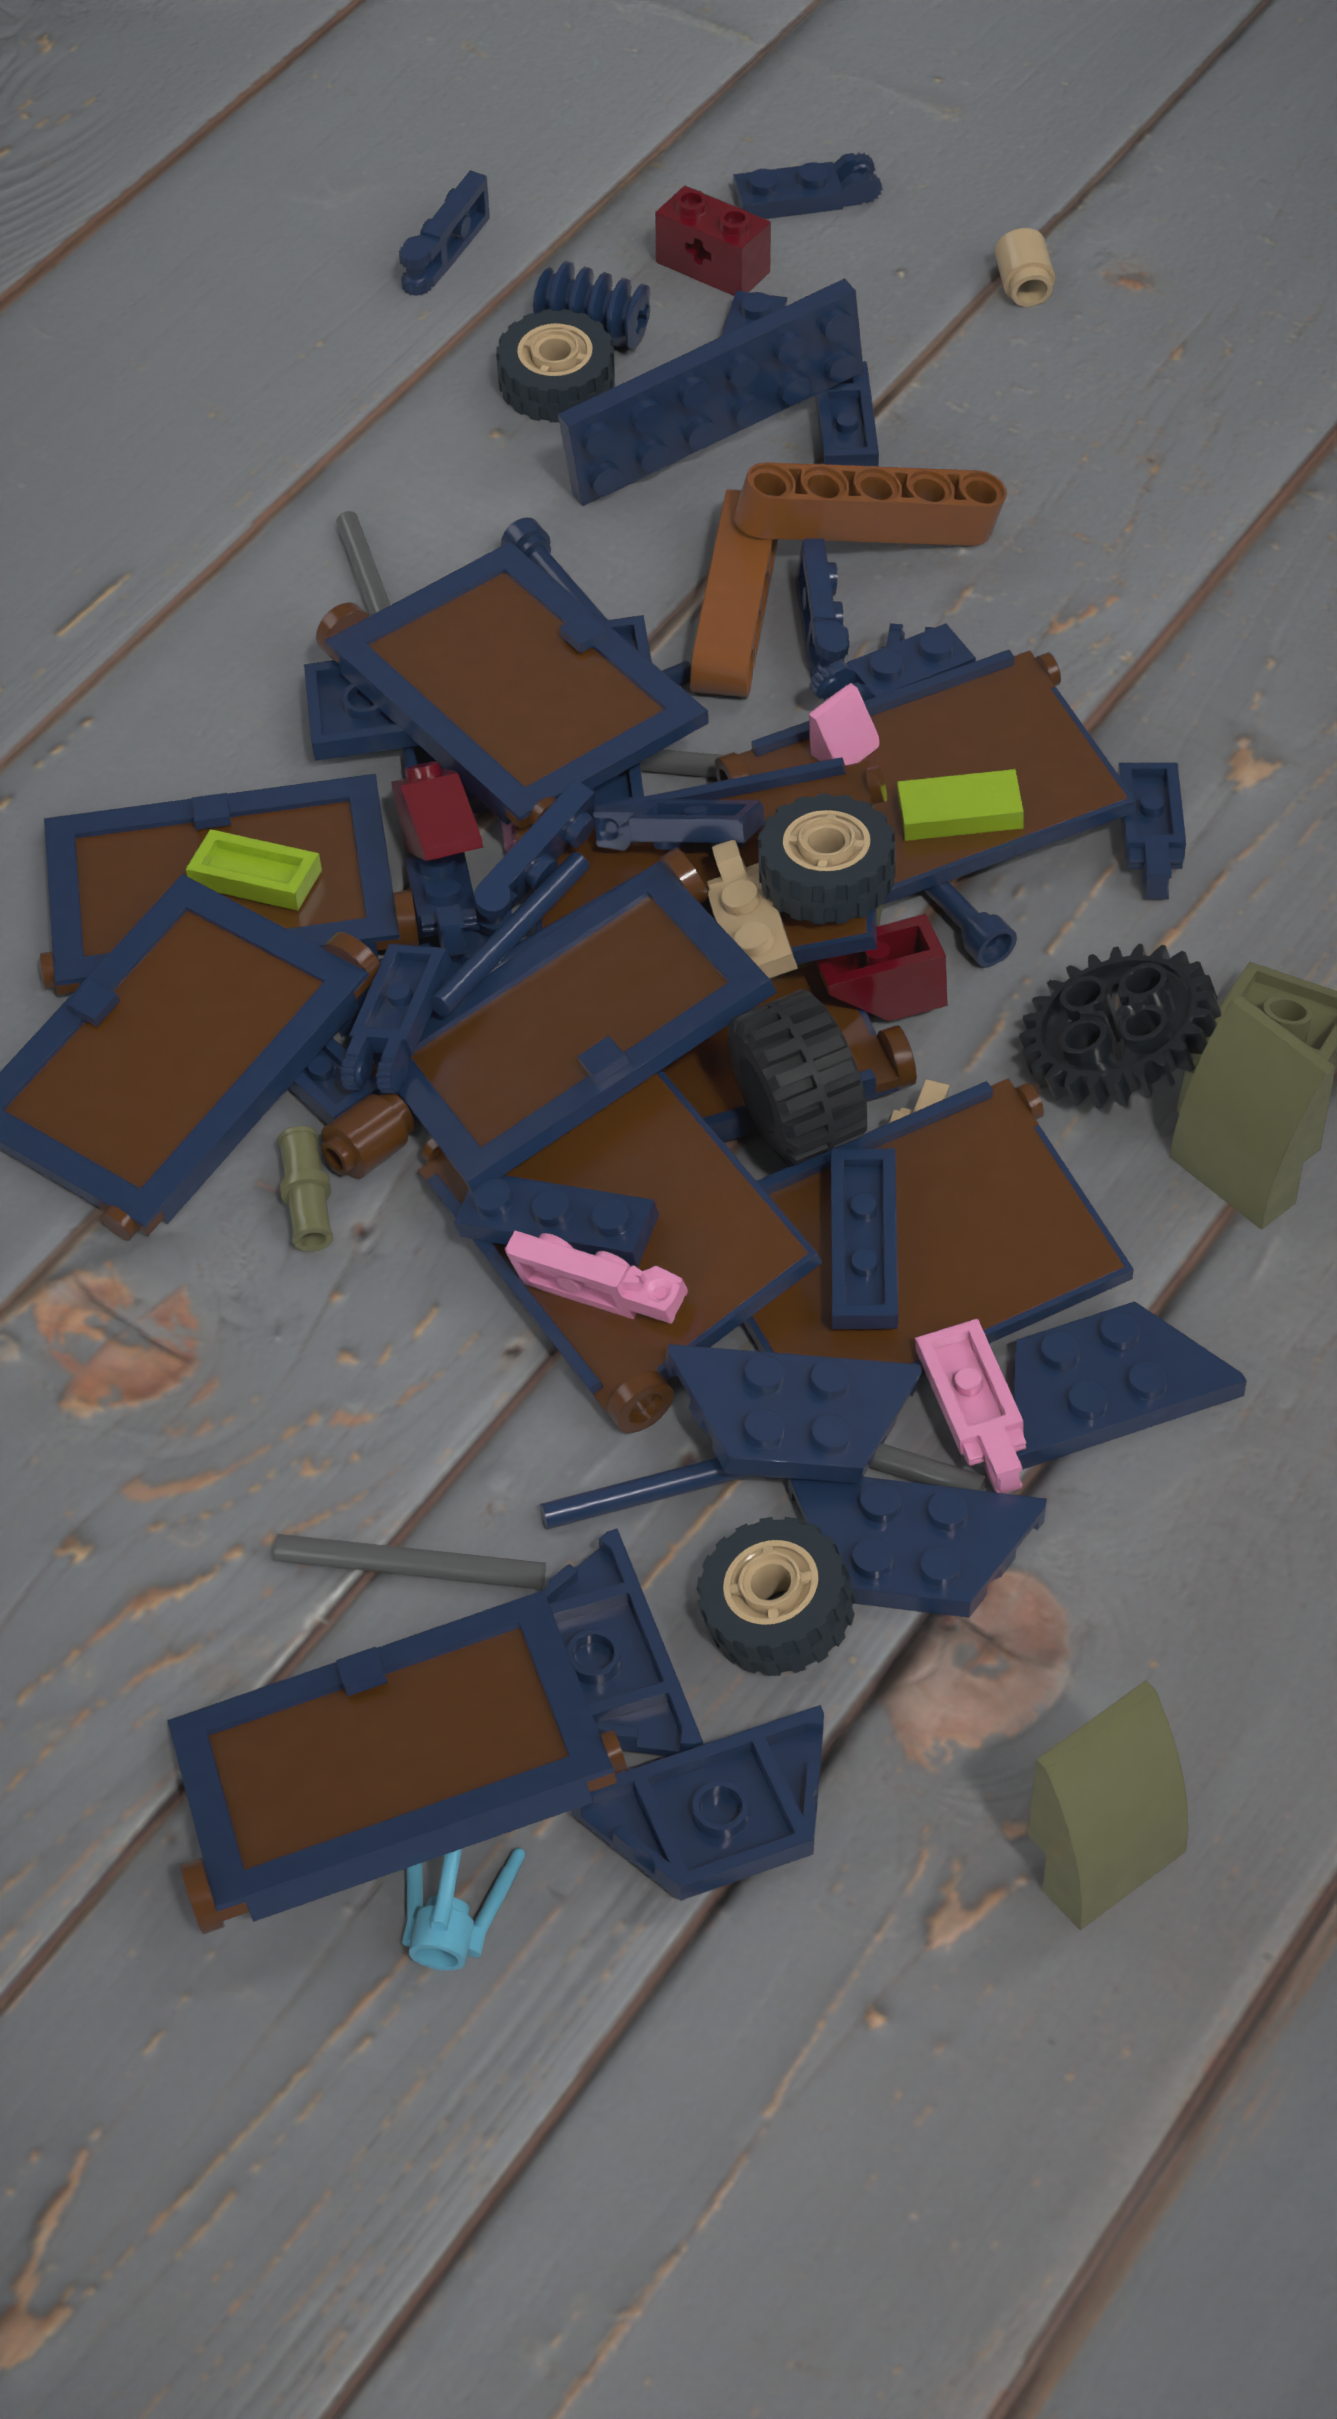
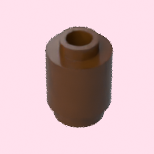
M383 1092L379 1095L369 1094L322 1129V1155L326 1163L336 1173L340 1175L347 1174L352 1178L360 1179L407 1144L408 1135L415 1130L413 1115L404 1101L396 1094Z

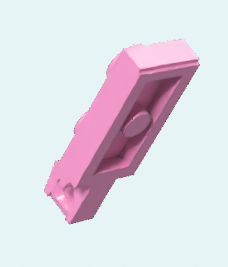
M514 1231L505 1248L507 1256L524 1285L630 1319H634L636 1313L672 1324L684 1297L688 1293V1289L681 1277L658 1266L642 1272L635 1266L630 1267L626 1261L612 1253L598 1251L596 1255L582 1252L573 1249L569 1243L551 1234L543 1233L538 1238Z
M974 1319L916 1337V1353L960 1455L964 1454L969 1466L983 1462L986 1474L996 1493H1008L1021 1489L1023 1486L1020 1481L1022 1465L1016 1452L1026 1449L1023 1419L979 1320Z

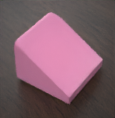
M852 683L848 686L846 685L809 713L810 754L819 761L843 757L845 765L859 763L880 745L878 733L859 690Z

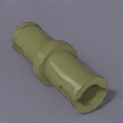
M293 1126L285 1129L278 1137L285 1177L280 1182L281 1197L290 1208L293 1229L292 1240L295 1247L305 1252L320 1251L331 1245L334 1240L333 1232H331L326 1201L331 1195L330 1179L321 1168L318 1149L319 1139L316 1130L309 1126Z

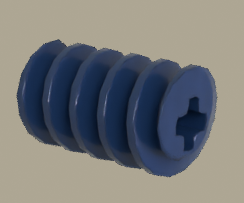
M569 261L563 262L557 273H554L551 267L543 271L538 279L534 293L533 314L547 309H552V311L567 309L578 314L584 313L589 315L590 319L595 322L599 321L604 325V330L606 333H610L614 346L620 348L629 346L630 350L639 345L645 334L650 316V286L640 284L633 296H631V281L622 278L618 281L614 290H612V275L606 272L600 274L593 285V269L584 266L575 278L574 263Z

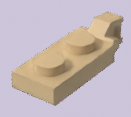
M730 840L713 846V853L721 877L709 880L707 883L710 889L708 896L717 923L769 978L797 969L780 912L773 907V902L770 899H766L762 892V883H759V863L746 867L741 858L736 840Z

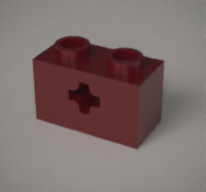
M686 185L655 212L656 263L732 296H735L736 291L750 292L770 273L771 221Z

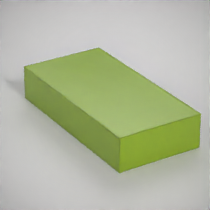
M1016 769L897 782L898 802L905 841L1024 828V812Z
M210 829L186 868L187 877L218 893L296 911L301 907L322 871L319 853Z

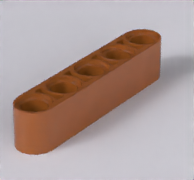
M764 462L753 465L747 472L734 511V521L737 527L744 533L762 539L805 540V538L824 539L825 541L974 546L981 545L989 540L1006 499L1007 490L1003 482L996 476L979 470Z
M727 489L724 496L692 656L690 689L694 693L748 698L750 694L779 539L752 537L737 527L734 521V511L741 490Z

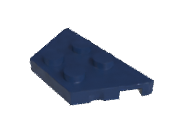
M1134 1301L1016 1340L1013 1399L1023 1419L1024 1438L1026 1441V1449L1017 1451L1016 1454L1022 1465V1470L1243 1397L1247 1380L1243 1373Z
M674 1344L668 1345L665 1359V1368L670 1377L677 1375L690 1396L689 1410L699 1427L710 1435L713 1442L712 1450L726 1473L857 1484L861 1482L872 1464L879 1445L885 1442L895 1426L897 1416L908 1397L913 1396L922 1373L921 1365Z
M863 1477L859 1484L788 1478V1493L792 1501L796 1500L806 1525L810 1522L819 1527L825 1537L829 1535L836 1543L839 1553L842 1554L855 1590L856 1603L853 1604L970 1618L987 1596L988 1585L993 1580L1002 1577L1015 1560L1016 1549L1033 1528L1038 1531L1045 1519L1046 1498Z
M618 1528L607 1531L599 1538L598 1550L576 1568L570 1564L565 1566L549 1580V1584L544 1590L599 1733L614 1729L622 1751L671 1756L703 1745L702 1737Z
M821 1705L616 1774L617 1783L590 1792L593 1803L576 1808L570 1812L680 1901L814 1854L824 1730L823 1709Z

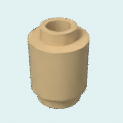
M1019 228L1006 233L999 239L994 249L1005 293L1020 306L1031 307L1039 305L1050 297L1055 283V273L1045 239L1040 232L1031 228Z

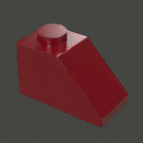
M429 762L407 767L404 769L405 779L391 781L407 852L424 861L484 848L481 834L457 772L450 769L441 770L439 762Z
M926 914L877 926V949L814 961L830 996L887 1021L948 1006L946 954Z

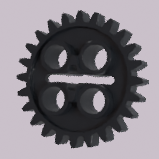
M1137 944L1130 956H1123L1117 946L1113 947L1109 960L1103 962L1096 955H1089V967L1082 971L1077 967L1067 966L1066 971L1069 979L1065 982L1049 980L1047 986L1051 996L1033 997L1032 1003L1036 1012L1023 1015L1022 1018L1027 1029L1019 1033V1038L1024 1047L1022 1054L1030 1073L1034 1074L1038 1086L1041 1089L1049 1086L1052 1096L1056 1100L1068 1093L1074 1106H1078L1091 1095L1096 1108H1101L1109 1095H1117L1121 1105H1126L1131 1091L1138 1089L1142 1095L1149 1098L1153 1092L1152 1084L1158 1080L1166 1085L1173 1086L1175 1080L1172 1072L1176 1068L1193 1071L1195 1066L1191 1054H1203L1208 1044L1206 1037L1212 1036L1217 1026L1215 1019L1221 1016V1010L1209 975H1205L1199 961L1189 963L1184 951H1180L1170 958L1166 945L1159 946L1148 956L1143 944ZM1116 993L1118 994V997L1122 1004V1006L1118 1008V1011L1115 1008ZM1122 1038H1123V1041H1124V1056H1123V1057H1122L1121 1051H1120V1049H1119V1046H1118V1044H1117V1043L1121 1042Z

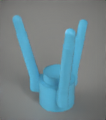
M515 1848L512 1851L475 1921L469 1916V1905L453 1897L462 1849L444 1855L438 1893L428 1899L425 1907H423L422 1863L407 1868V1923L402 1944L410 1947L409 1956L415 1962L431 1969L453 1971L465 1966L467 1956L473 1958L481 1957L486 1933L525 1859L526 1854L522 1848Z

